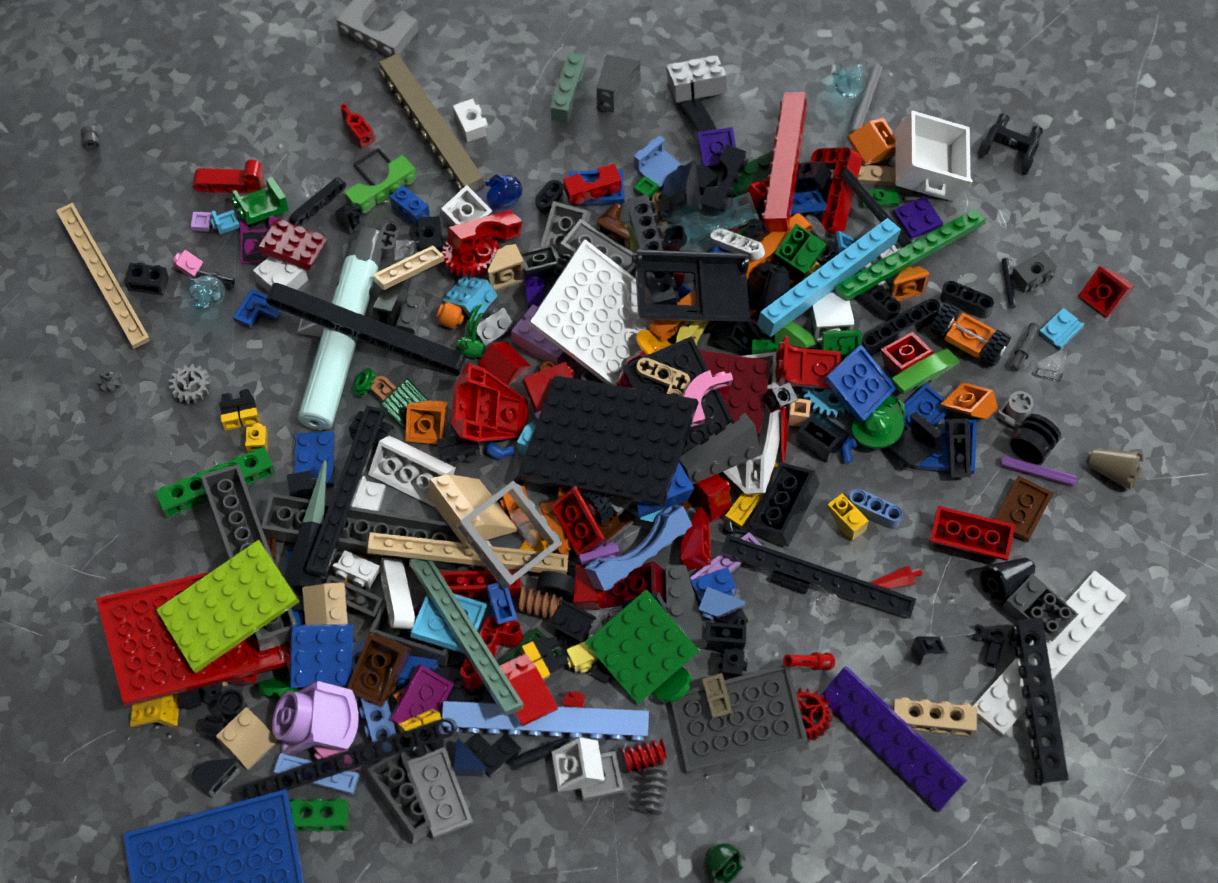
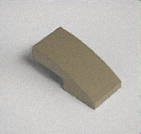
M720 673L702 679L712 717L716 718L733 713L723 674Z

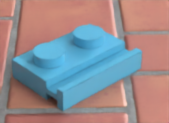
M1063 308L1040 330L1039 335L1050 344L1058 347L1060 351L1084 327V323H1080L1074 315Z

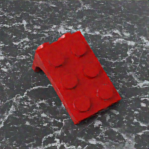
M784 336L783 341L779 342V349L776 350V360L779 361L778 366L775 368V378H778V385L790 383L791 386L831 389L824 378L840 363L841 352L797 348L789 345V336Z

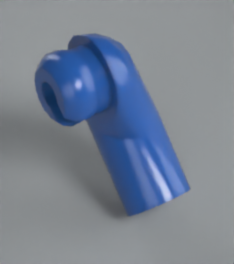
M855 437L845 439L841 446L844 464L853 462L851 450L858 446Z

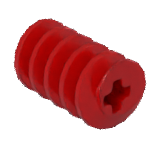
M662 739L659 740V745L653 740L651 747L645 742L643 749L639 744H636L635 751L631 746H628L627 753L621 748L625 766L630 773H632L633 766L640 771L641 764L647 769L649 762L656 767L657 760L664 765L667 757Z

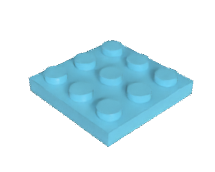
M427 594L410 637L464 653ZM454 594L478 632L487 604Z

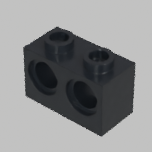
M130 262L124 282L128 291L163 296L169 275L166 267L146 265L141 262Z

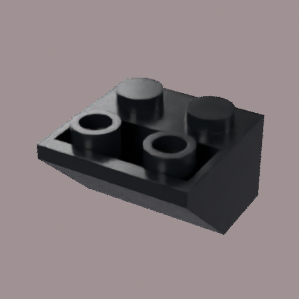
M817 413L810 416L800 427L796 441L828 462L850 433L822 414Z

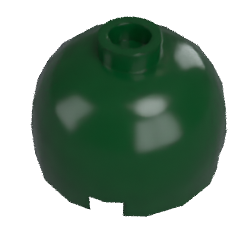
M729 843L712 846L707 850L703 867L706 876L713 883H730L741 872L743 868L741 862L742 859L745 861L746 857L740 849Z

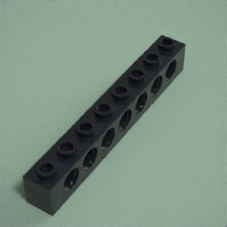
M648 194L627 199L639 249H666L664 239L659 238L662 236L660 226H656V224H659L657 213L653 214L656 211L653 200L649 201ZM645 272L653 304L677 305V302H680L678 291H674L677 288L674 277L670 278L673 273Z
M1042 618L1017 620L1012 627V635L1017 640L1015 653L1016 657L1020 659L1021 665L1018 668L1019 677L1023 678L1024 684L1022 686V696L1026 699L1027 703L1025 716L1030 721L1028 735L1033 740L1034 746L1031 749V753L1037 765V768H1035V778L1037 781L1039 780L1040 786L1064 784L1069 781L1043 620ZM1025 637H1030L1034 644L1028 645L1025 642ZM1028 657L1035 658L1037 665H1031ZM1031 677H1037L1040 680V685H1034ZM1035 697H1040L1043 700V706L1035 703ZM1038 717H1043L1047 725L1041 726L1038 722ZM1042 737H1045L1050 741L1049 747H1046L1042 744ZM1045 758H1050L1053 761V767L1046 766Z

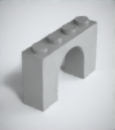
M353 0L338 17V30L342 34L348 35L356 41L362 42L370 48L376 49L390 57L397 53L400 54L419 31L417 19L404 13L386 30L373 31L364 26L365 22L376 10L374 0Z

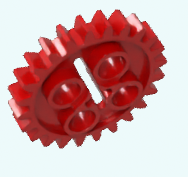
M485 236L475 241L474 250L459 254L452 246L445 242V247H442L443 252H441L444 255L443 265H445L446 269H450V273L456 271V276L462 273L463 277H466L467 274H470L471 278H473L474 274L480 277L482 272L487 275V270L498 249H500V244H497V240H493L492 236L488 238Z

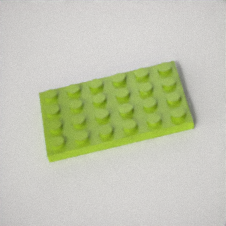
M257 540L156 610L191 668L197 673L299 603V600L262 543Z

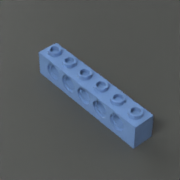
M366 639L353 643L352 674ZM356 695L357 701L361 700L363 707H359L362 719L366 718L368 725L364 726L367 738L371 737L374 742L378 740L377 738L381 734H386L387 737L395 735L396 731L393 721L390 720L391 713L388 702L386 701L384 706L381 707L375 703H368L366 699ZM375 716L382 717L378 722L372 721ZM384 742L383 749L385 752L390 753L392 746L389 742Z

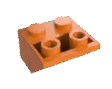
M884 118L867 122L847 137L854 150L862 156L864 165L892 159L896 154V136Z

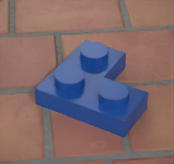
M251 289L233 319L235 322L251 328L259 314L276 320L281 310L273 308L266 303L268 295Z

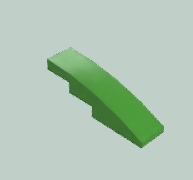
M947 348L894 376L892 382L904 395L915 387L918 389L928 381L931 383L958 365L960 361Z

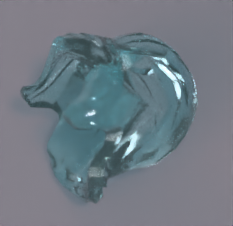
M859 62L856 63V67H852L849 70L838 64L836 73L832 72L831 74L834 77L836 91L843 97L855 98L861 95L866 88L864 69Z
M205 275L196 279L191 278V276L188 278L191 297L199 301L193 304L192 308L201 310L217 306L223 301L225 287L217 277Z

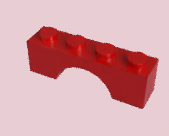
M511 210L454 225L449 227L447 243L461 254L474 250L475 241L481 237L494 236L503 240L515 238L521 234L522 220Z

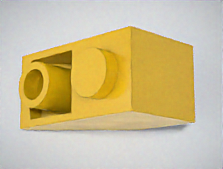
M843 493L827 505L838 528L851 541L866 531L869 520Z

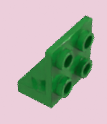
M861 330L823 332V340L818 341V346L820 350L841 352V355L848 356L861 344Z

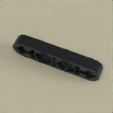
M340 177L333 179L295 210L289 217V223L303 226L344 192L347 186L346 182Z

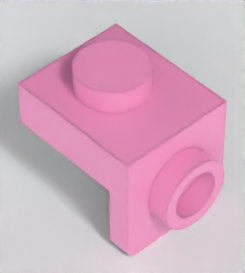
M184 250L181 254L177 253L171 261L174 263L171 269L175 270L178 268L193 278L203 261Z

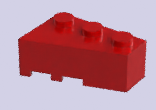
M718 473L693 484L694 490L692 494L696 492L702 499L699 504L702 508H708L712 522L727 514L732 506L729 492L731 488L726 479L723 480Z

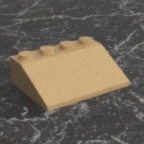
M450 474L430 479L428 491L429 499L462 544L469 546L455 525L492 497L490 492L480 479ZM497 502L470 521L484 540L517 531L516 526Z

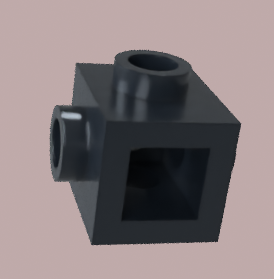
M737 648L725 649L724 656L720 655L718 667L722 668L724 679L728 680L742 676V671H747L748 659H744L745 652Z

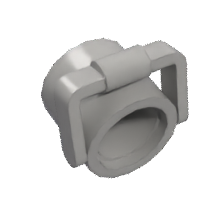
M1024 391L1014 392L1009 400H1006L1002 405L997 417L1010 426L1020 429L1021 423L1031 413L1034 405L1031 395Z

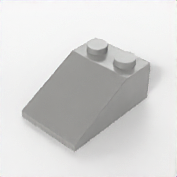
M553 201L540 247L553 244L558 254L559 246L563 239L580 219L588 223L591 212Z

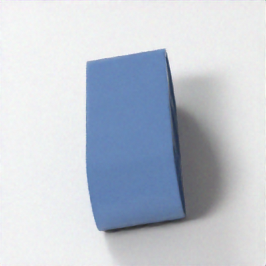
M862 489L851 491L849 501L867 519L889 529H895L900 525L903 511L899 506ZM854 499H859L861 502L857 503ZM872 507H876V508H878L879 510H878V511H874V510H872L871 508H872ZM889 515H894L897 519H892Z

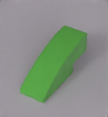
M792 321L774 334L775 342L783 341L784 336H789V345L808 348L817 344V340L809 332Z

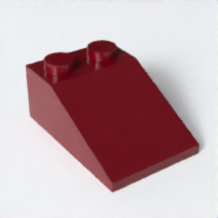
M655 561L645 563L641 567L632 570L626 578L617 581L611 589L604 591L605 600L602 602V610L622 611L623 601L637 598L646 589L650 594L659 592L666 604L665 570Z

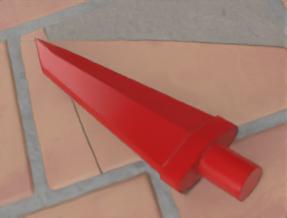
M789 406L781 409L782 463H784L786 458Z
M908 565L869 583L887 589L911 586L915 584L914 578L923 576L921 568L911 571Z

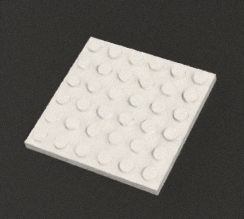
M584 240L528 324L603 382L617 386L616 382L626 359L642 350L636 341L637 333L640 330L651 331L649 325L653 320H640L638 318L636 279L587 240ZM644 286L645 301L647 304H653L650 289Z

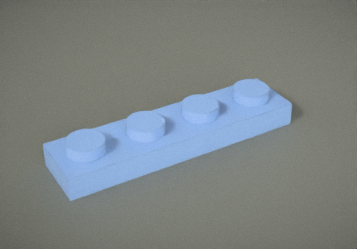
M280 753L274 774L313 761ZM324 764L325 770L331 772L333 767ZM306 768L305 776L309 779L313 777V772L310 768ZM345 771L309 784L354 795L360 775L359 773ZM287 774L286 777H285V778L293 779V777H292L291 775H288V774Z

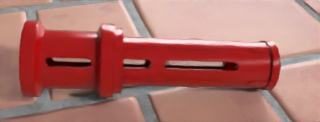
M813 652L811 655L786 654L783 658V664L788 668L810 667L812 670L823 669L829 671L834 668L836 663L834 655L830 652L824 654Z

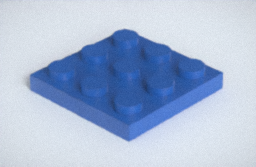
M861 344L824 378L826 383L860 423L897 388Z
M352 624L291 625L290 688L307 687L317 681L335 686H348L352 676Z

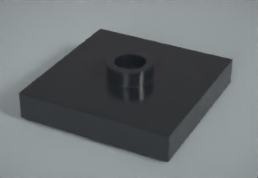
M464 662L434 670L436 674L454 684L446 699L448 702L470 703L483 699L480 686L474 690L464 687L460 673Z

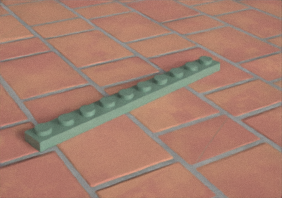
M410 559V567L503 715L506 716L523 709V702L434 562L425 559Z

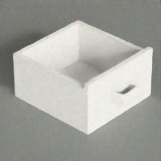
M911 111L896 128V186L954 201L972 183V179H970L969 127Z

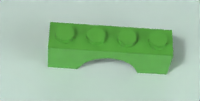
M401 155L388 164L389 175L384 182L375 186H366L361 183L356 184L344 192L346 202L359 203L362 214L367 213L377 204L383 203L386 198L391 196L402 185L405 187L412 184L417 179L416 169Z

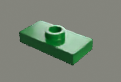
M897 188L867 190L881 207L899 206ZM861 200V202H862V208H863V209L868 208V207L863 203V201Z

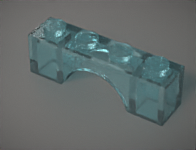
M748 192L732 198L730 207L720 215L704 216L699 212H695L682 217L681 221L690 244H694L710 238L711 233L717 229L731 230L749 223V220L756 218L758 220L759 217L751 195Z

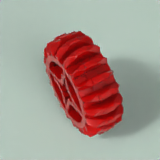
M799 688L796 696L800 712L804 714L802 715L807 740L810 743L812 737L818 740L819 734L824 736L826 734L825 729L829 730V722H832V716H830L832 709L828 708L829 701L823 702L824 695L817 697V690L811 694L809 688L806 689V692ZM820 712L821 721L814 726L813 717Z

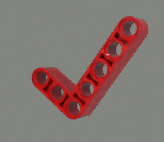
M849 147L819 148L811 156L812 162L823 161L829 170H835L826 203V210L824 211L821 223L822 230L834 237L836 232L844 233L854 195V191L840 174L846 168H849L858 179L862 163V156Z

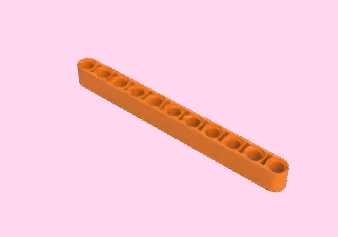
M798 213L790 218L789 231L771 232L764 237L760 243L763 245L765 255L757 260L749 259L746 278L749 279L753 270L765 261L769 260L772 262L777 258L775 255L776 250L796 223L808 232L811 231L812 225ZM695 289L682 298L680 302H677V305H696ZM653 320L649 325V329L663 342L677 333L682 324L686 326L690 321Z

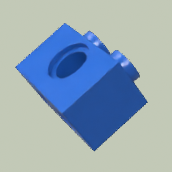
M403 185L390 196L392 209L412 225H418V218L430 217L428 204Z

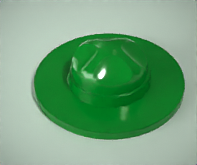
M878 406L863 422L860 423L855 418L852 431L855 439L861 445L875 449L884 448L894 444L901 437L904 431V421L897 410L888 406Z

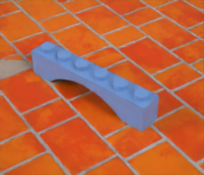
M676 504L661 511L657 515L650 533L632 551L618 557H599L586 566L584 569L593 587L603 591L611 589L617 581L626 578L632 570L641 567L648 558L657 555L660 549L669 546L675 538L685 534L692 524L684 506Z

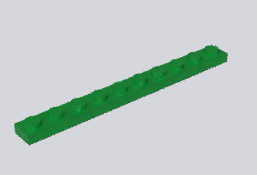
M972 209L835 285V292L845 301H849L983 226L986 218Z

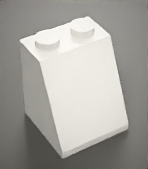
M835 291L827 294L809 308L812 336L817 342L823 340V332L853 330L854 328L850 301H845Z

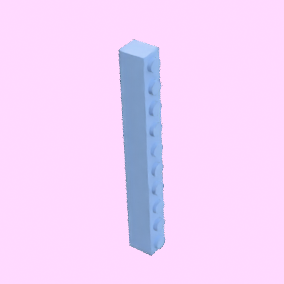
M443 701L442 719H454L457 723L456 732H459V728H466L467 732L479 733L480 729H487L490 734H500V730H507L508 734L520 735V731H528L529 735L541 736V732H549V736L561 737V733H570V737L582 738V734H590V738L602 739L603 735H611V739L623 740V736H631V740L643 741L644 737H648L649 711L558 707V710L522 727L512 713L504 716L497 704ZM444 722L442 727L447 728V731L450 732L451 725Z

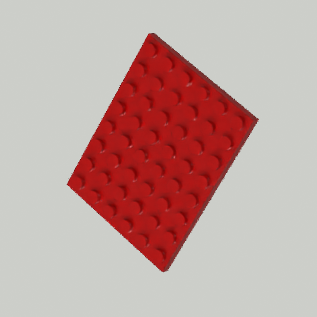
M212 571L96 598L124 707L285 667L287 663L282 646L279 645L260 651L255 635L252 634L197 673L193 671L156 609Z

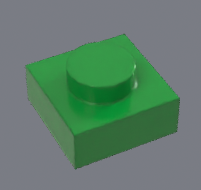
M646 176L634 186L635 193L640 196L648 194L649 199L659 189V185Z

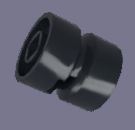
M235 689L225 690L218 697V708L228 723L246 707L248 708L243 695Z

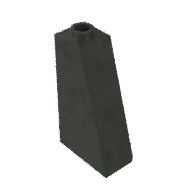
M412 277L388 289L381 290L373 306L374 320L396 327Z

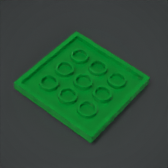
M647 589L585 642L637 704L641 703L700 651Z

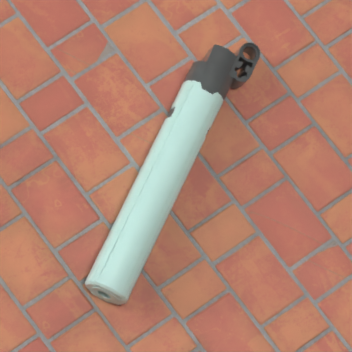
M387 220L384 222L381 232L372 227H361L358 240L351 241L348 246L331 303L365 316L370 299L369 296L374 286L373 274L378 272L381 258L391 257L395 248L399 232V225L396 221ZM324 327L297 415L299 422L306 427L322 431L333 426L358 339Z

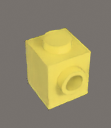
M586 641L566 649L567 666L569 669L573 668L575 674L589 671L597 661V656L585 644Z

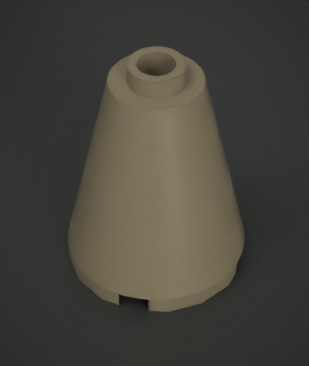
M1094 449L1093 452H1089L1086 462L1089 463V467L1126 489L1132 490V486L1136 485L1142 467H1140L1139 461L1143 462L1144 454L1131 451Z

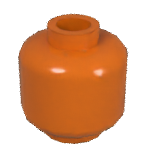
M446 302L444 305H440L436 318H438L440 325L454 329L457 325L461 326L464 315L461 314V307Z

